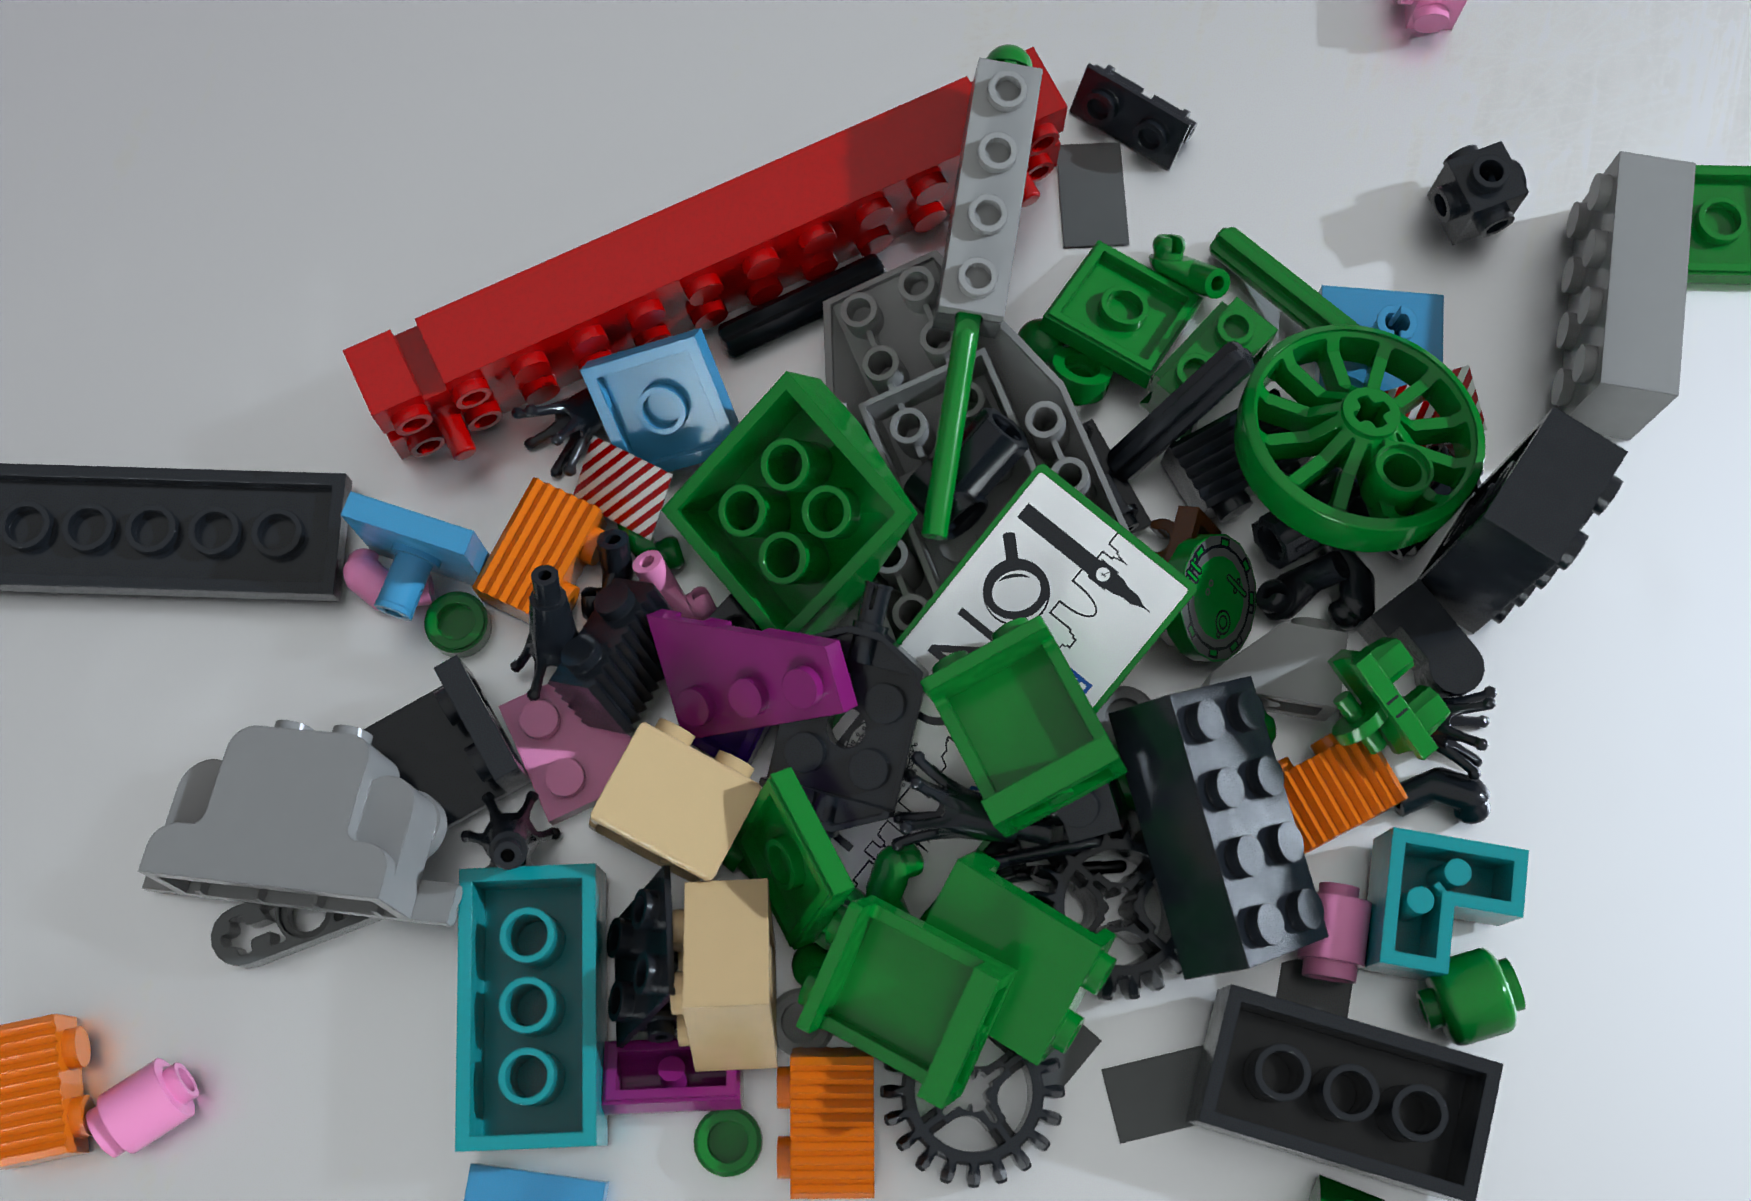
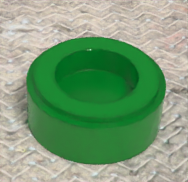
M454 591L441 595L429 606L424 619V628L429 641L438 651L449 657L457 655L459 658L474 655L486 645L491 635L492 621L489 612L477 597L467 592Z
M743 1109L710 1111L699 1122L694 1134V1150L697 1159L706 1170L722 1177L737 1176L748 1171L757 1162L763 1147V1135L759 1123L749 1112Z

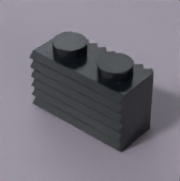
M1275 388L1268 391L1273 395L1281 397L1279 390ZM1238 408L1175 441L1166 449L1160 462L1188 506L1200 507L1209 518L1217 516L1221 523L1229 521L1247 510L1253 504L1250 497L1255 495L1242 473L1235 450L1234 427ZM1258 420L1259 428L1266 434L1293 432ZM1310 457L1274 461L1285 475H1291L1305 465Z
M614 578L611 584L604 587L597 594L594 600L595 609L578 636L572 638L562 649L561 662L548 684L556 688L555 692L562 696L561 699L569 703V708L576 711L575 715L582 718V723L590 727L628 734L635 730L633 724L641 720L640 713L648 709L646 702L654 699L652 692L660 688L659 681L665 679L646 615L660 609L674 610L653 583Z

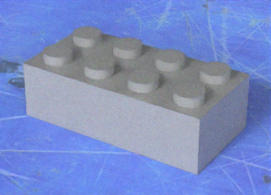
M1620 151L1603 174L1597 173L1594 176L1589 193L1583 201L1575 202L1570 210L1566 235L1568 238L1574 239L1573 254L1566 262L1561 281L1562 292L1569 293L1568 310L1560 320L1556 336L1557 348L1564 349L1563 365L1556 373L1553 381L1551 402L1553 405L1559 406V410L1602 436L1631 440L1679 396L1696 163Z

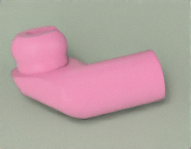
M645 551L633 561L632 569L639 581L653 583L672 609L681 612V617L706 620L717 609L706 587L698 586L685 595L659 551Z

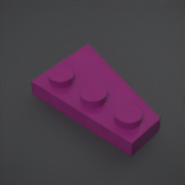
M660 609L646 615L678 724L693 734L695 738L842 714L858 706L841 644L837 639L775 628L759 631L732 626V621L710 617L706 620H697L681 617V612Z

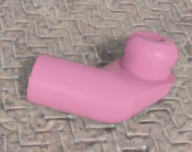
M360 548L348 556L347 562L343 567V578L347 587L373 609L378 610L374 604L381 591L388 570L378 561V553L368 548ZM431 574L417 607L431 605L435 601V589Z

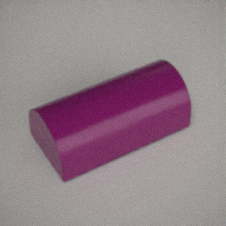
M678 1038L665 1043H654L648 1039L630 1040L623 1048H617L616 1041H605L602 1108L605 1115L743 1109V1070L695 1072L690 1046L679 1047Z

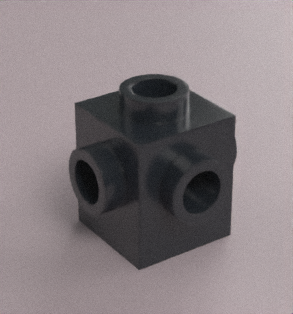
M1502 141L1478 149L1476 145H1468L1453 152L1444 160V166L1429 190L1427 197L1452 245L1479 235L1481 237L1491 236L1502 231L1515 220L1514 213L1529 191L1523 168L1516 160L1511 159Z

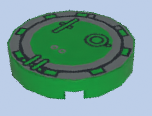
M1198 534V537L1187 538L1180 543L1168 562L1196 585L1197 592L1166 630L1178 651L1191 660L1206 662L1225 661L1241 650L1251 632L1256 611V581L1251 561L1239 542L1227 534Z

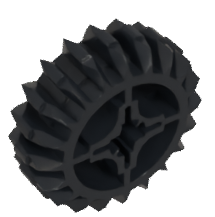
M1126 819L1123 829L1111 832L1110 835L1109 833L1100 835L1103 840L1100 847L1047 859L1055 868L1054 870L1041 865L1032 867L1030 877L1046 887L1045 891L1027 892L1065 915V894L1070 882L1075 886L1072 892L1078 897L1083 906L1084 915L1081 926L1094 933H1099L1102 929L1106 928L1128 945L1136 944L1144 952L1142 956L1131 963L1114 966L1104 986L1097 994L1098 999L1104 1001L1113 999L1117 984L1126 1000L1138 999L1141 992L1140 979L1151 991L1161 990L1165 987L1160 967L1172 975L1182 973L1178 955L1174 951L1176 949L1142 830L1140 828L1132 840L1131 825L1129 820ZM1064 832V840L1068 839L1067 833ZM1111 855L1126 859L1137 865V867L1131 874L1124 876L1116 883L1106 879L1099 872L1091 874L1082 863L1092 856ZM1153 886L1156 888L1161 906V920L1157 935L1154 933L1157 926L1148 918L1144 907L1145 897ZM1127 892L1121 899L1123 903L1118 909L1120 916L1124 920L1119 919L1100 926L1106 919L1104 915L1109 909L1103 897L1105 896V899H1109Z
M1007 1048L1009 1051L992 1064L974 1066L971 1073L972 1080L976 1078L977 1074L985 1078L996 1069L1000 1070V1074L988 1083L989 1087L982 1094L984 1101L987 1103L985 1108L993 1117L994 1122H991L983 1110L973 1112L972 1103L968 1105L966 1110L958 1106L947 1115H944L942 1112L945 1108L941 1110L935 1106L921 1117L915 1099L916 1080L884 1063V1069L891 1073L902 1075L901 1086L891 1084L881 1086L880 1096L886 1099L901 1097L903 1108L884 1115L885 1124L892 1126L904 1120L907 1121L911 1131L901 1136L896 1141V1146L900 1151H905L917 1140L924 1145L926 1149L918 1156L915 1162V1167L920 1171H925L930 1166L935 1155L944 1159L939 1178L943 1183H951L955 1176L957 1164L966 1165V1182L970 1188L979 1187L981 1180L980 1166L989 1164L994 1181L997 1184L1007 1181V1172L1002 1162L1004 1158L1010 1156L1014 1164L1021 1171H1027L1031 1168L1032 1164L1029 1157L1021 1149L1022 1145L1028 1141L1038 1150L1047 1151L1050 1141L1044 1135L1035 1131L1038 1122L1041 1121L1052 1126H1059L1062 1116L1055 1111L1043 1109L1044 1098L1056 1099L1064 1097L1065 1088L1057 1084L1044 1086L1042 1074L1051 1073L1060 1068L1059 1059L1056 1057L1049 1058L1036 1066ZM1022 1068L1027 1084V1103L1023 1117L1017 1128L1013 1131L1006 1122V1117L998 1105V1092L1006 1079ZM960 1116H968L979 1122L985 1131H988L997 1145L981 1151H962L944 1144L933 1134L952 1120Z

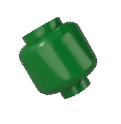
M1477 948L1450 956L1448 975L1427 977L1425 979L1427 988L1416 991L1418 1005L1428 1029L1432 1031L1442 1028L1448 1040L1458 1046L1469 1045L1511 1032L1517 1023V1012L1526 1008L1522 988L1510 961L1507 958L1497 960L1485 948Z

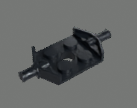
M866 580L857 620L853 619L852 626L848 625L814 634V636L840 641L858 706L852 709L862 715L866 724L864 738L854 747L840 744L832 730L836 715L780 724L768 774L766 777H761L759 781L760 786L763 787L770 774L792 767L830 841L831 838L838 836L840 830L894 817L925 692L920 681L929 676V672L888 635L889 628L883 626L891 592L894 587Z

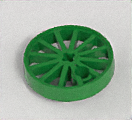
M1358 325L1314 327L1295 333L1273 346L1258 361L1254 371L1250 374L1239 402L1234 427L1235 450L1240 468L1250 488L1264 506L1283 523L1310 539L1335 548L1357 552L1397 550L1414 545L1434 534L1456 514L1472 493L1482 473L1485 460L1486 445L1482 420L1472 397L1457 376L1438 358L1417 344L1383 330ZM1343 361L1367 365L1368 369L1361 388L1351 385ZM1316 362L1326 390L1303 370L1300 365ZM1384 372L1397 377L1410 386L1394 399L1386 392L1380 390ZM1274 381L1296 402L1273 395L1265 387ZM1423 401H1428L1440 417L1410 420L1405 415ZM1258 420L1293 432L1266 434L1259 428ZM1452 443L1455 458L1420 445ZM1316 456L1291 475H1285L1274 461ZM1335 467L1339 468L1329 505L1317 500L1304 491ZM1355 476L1360 487L1361 497L1366 504L1370 517L1355 515L1346 511ZM1431 481L1450 486V494H1437L1429 487ZM1412 511L1415 513L1413 515L1406 516Z

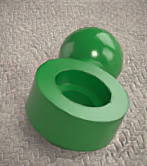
M1042 318L1030 320L1021 327L1018 335L1064 382L1074 406L1097 403L1106 396L1113 374L1112 370L1070 346L1064 347L1065 344L1041 331L1039 326Z

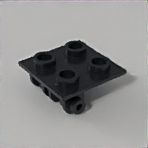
M663 865L643 889L638 890L634 900L618 918L613 919L608 930L607 953L610 958H614L615 982L609 994L608 1015L612 1022H616L617 1048H623L639 1031L647 1032V1039L654 1043H665L675 1038L677 1015H672L670 996L676 994L674 981L675 971L678 970V958L676 957L678 952H674L671 871L670 866Z

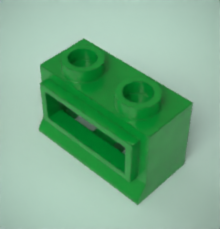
M1236 297L1229 306L1222 301L1154 373L1148 389L1150 392L1140 402V405L1151 413L1228 342L1237 341L1244 348H1247L1254 356L1253 362L1256 366L1258 361L1268 351L1278 329L1240 298ZM1196 422L1180 438H1183L1188 434L1196 431L1198 422Z

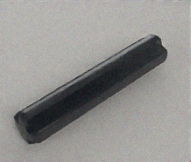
M876 254L864 256L721 323L718 327L720 341L731 357L744 354L822 317L823 301L886 273V269Z
M1237 341L1226 343L1108 452L1109 469L1124 480L1134 479L1254 371L1255 365L1252 353Z

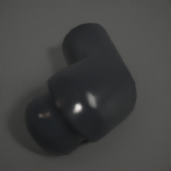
M606 530L597 538L602 572V587H586L581 592L582 616L586 620H588L595 609L594 600L597 594L604 587L611 584L614 578L633 579L634 571L632 569L633 563L629 537L623 530Z
M1325 545L1316 556L1320 557L1333 550H1337L1345 558L1350 572L1348 579L1339 582L1340 597L1329 604L1328 613L1341 629L1353 630L1361 620L1365 622L1375 612V578L1371 570L1354 551Z
M1333 550L1279 575L1276 579L1267 580L1257 590V606L1264 611L1269 619L1282 621L1293 618L1318 592L1348 579L1350 576L1348 564L1339 551Z
M1436 767L1400 782L1409 798L1394 807L1396 812L1404 817L1438 802L1453 807L1454 815L1463 823L1476 824L1485 820L1490 814L1491 806L1488 799L1491 793L1480 779L1472 780L1466 774L1444 767Z

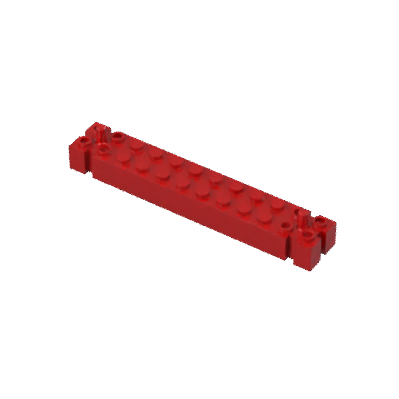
M1034 47L1025 51L1029 55L1033 67L1043 69L1022 207H1028L1039 199L1040 192L1035 183L1045 178L1057 166L1061 145L1059 133L1064 130L1068 108ZM965 76L415 318L417 326L395 336L391 330H388L342 350L371 416L382 432L387 434L391 445L401 459L411 455L422 457L432 454L441 449L446 443L452 458L456 461H462L472 457L476 452V446L466 424L471 431L485 430L497 424L503 418V414L512 411L515 407H521L525 404H534L536 406L550 401L558 395L561 388L583 379L580 369L587 361L681 334L692 329L701 328L702 330L713 328L723 322L730 312L750 303L754 306L762 305L777 298L784 288L804 279L813 281L834 271L838 264L861 254L864 257L869 254H878L886 249L893 239L913 230L921 233L935 228L951 213L972 82Z

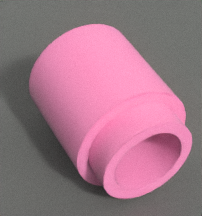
M1334 882L1319 883L1317 894L1323 904L1324 921L1329 937L1298 949L1297 958L1303 960L1302 976L1335 983L1356 984L1358 968H1365L1372 908L1371 902L1359 899L1360 888Z
M157 1058L98 1096L97 1105L86 1113L88 1128L97 1144L111 1157H118L126 1151L135 1154L194 1116L195 1106L193 1099L199 1095L198 1087L192 1075L181 1063L175 1062L170 1065L165 1060Z

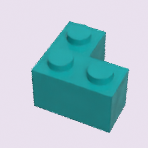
M1393 827L1374 838L1367 901L1372 903L1365 968L1360 969L1425 980L1430 976L1448 975L1454 919L1500 926L1523 918L1529 850Z

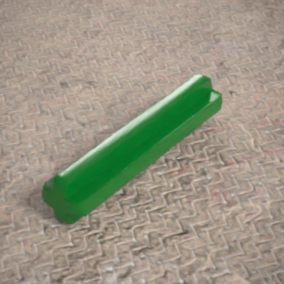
M1236 227L1221 229L1212 241L1209 250L1214 258L1304 330L1326 325L1360 326Z

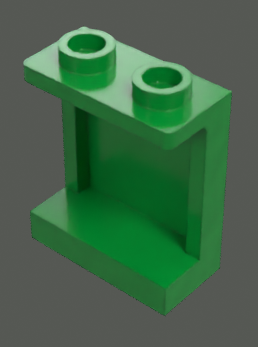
M1042 616L1034 617L1031 620L1022 617L1007 622L992 634L991 638L993 641L971 653L958 651L942 658L932 667L933 674L920 681L926 695L936 706L984 799L981 803L991 823L1006 838L1128 772Z
M977 849L957 859L925 922L1017 970L989 1036L1038 1066L1055 1049L1065 1054L1073 1043L1085 1020L1084 1017L1076 1013L1077 1008L1087 991L1095 996L1099 993L1116 964L1117 959L1107 953L1117 935L1106 928L1102 929L1099 933L1091 932L997 875L996 871L1001 863Z
M874 895L851 901L848 906L842 905L834 914L825 934V941L831 944L821 968L817 966L810 972L800 990L798 1004L804 1008L796 1027L808 1034L818 1029H823L922 1083L917 1096L942 1110L962 1096L1017 970Z

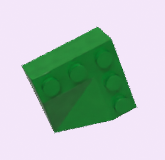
M786 371L661 510L762 631L767 628H775L809 635L833 630L856 606L863 596L865 580L873 581L918 514L861 424L819 378Z

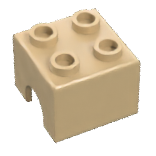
M659 718L655 727L645 722L638 726L591 811L589 828L661 867L663 865L670 866L672 873L689 882L711 881L718 872L761 791V786L750 779L755 770L751 765L721 750L718 751L714 758L690 747L695 739L693 734L666 719Z

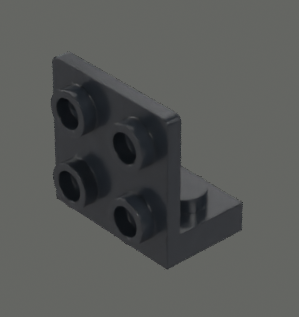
M457 655L434 667L442 686L363 729L373 735L371 745L397 766L400 778L416 790L430 795L443 807L447 817V830L487 808L486 804L482 801V796L485 793L491 792L497 802L531 783L526 769L476 678Z

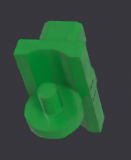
M1382 637L1364 647L1361 651L1341 649L1327 661L1348 690L1342 692L1333 700V703L1343 716L1333 726L1332 734L1342 746H1349L1361 741L1370 754H1376L1388 745L1394 754L1413 751L1418 759L1425 760L1439 748L1430 735L1446 720L1451 711L1440 695L1430 686L1418 685L1405 697L1401 696L1393 683L1414 666V659L1399 639Z

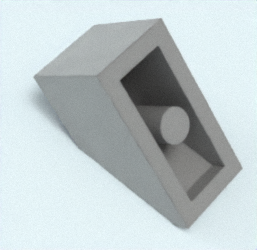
M1297 617L1293 618L1291 623L1282 622L1212 671L1201 687L1251 676L1256 694L1267 712L1326 721L1338 710L1333 700L1342 691V681L1327 661L1341 649L1346 650L1348 632L1330 630L1328 622L1317 618Z

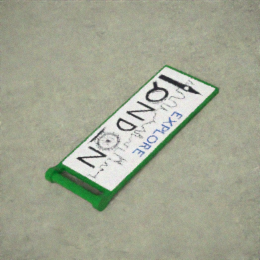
M1039 464L896 642L931 675L933 674L932 667L939 660L958 651L971 653L993 641L991 638L992 634L1007 622L1022 617L1031 620L1034 617L1042 616L1097 714L1196 594L1197 587L1190 579L1047 465ZM924 692L906 769H913L916 775L930 783L941 786L911 761V755L915 751H922L925 754V759L947 777L968 789L980 792L936 706ZM850 709L845 713L835 716L832 730L840 744L854 747L864 738L866 724L859 712ZM903 778L895 813L898 811L929 812L938 809L939 802L913 790L910 783L906 782ZM893 817L840 830L837 837L831 838V843L854 886L865 894L866 885L877 854L886 846L891 845L893 839L904 836L900 832V825L894 823ZM924 830L912 831L910 834ZM948 838L915 843L914 845L917 846L923 856L924 869L920 875L908 880V885L903 894L910 915L925 922L957 859L977 849L984 852L991 842ZM734 840L722 864L733 874L740 870L749 879H755L736 840Z

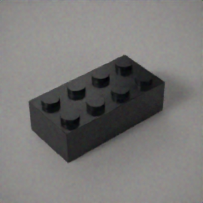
M1554 406L1471 495L1417 580L1420 579L1458 625L1472 634L1477 632L1491 619L1500 624L1514 605L1521 607L1536 587L1540 590L1543 589L1558 568L1565 571L1578 556L1589 537L1581 529L1593 513L1599 516L1608 507L1623 484V480L1614 474L1628 451Z
M1247 676L1172 693L1108 713L1121 760L1128 771L1125 773L1184 979L1188 980L1250 969L1329 937L1324 921L1323 904L1314 888L1304 854L1303 837L1294 821L1284 787L1283 770L1276 760L1265 724L1264 707L1256 694L1252 677Z
M1230 984L1218 989L1185 1122L1447 1201H1476L1503 1064Z

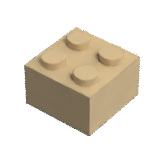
M768 878L685 882L684 909L672 910L674 952H678L679 971H675L674 988L676 994L670 996L672 1015H677L679 1047L690 1046L695 1072L777 1068L776 943Z

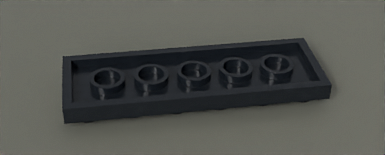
M0 463V591L340 601L348 523L341 516V512L350 491H352V480L346 473Z

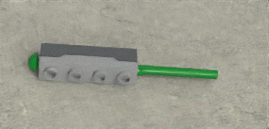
M1011 44L998 46L989 53L986 59L979 57L970 90L932 328L953 331L921 536L933 540H946L948 536L979 336L995 339L1005 316L1043 73V69L1033 67L1026 51Z

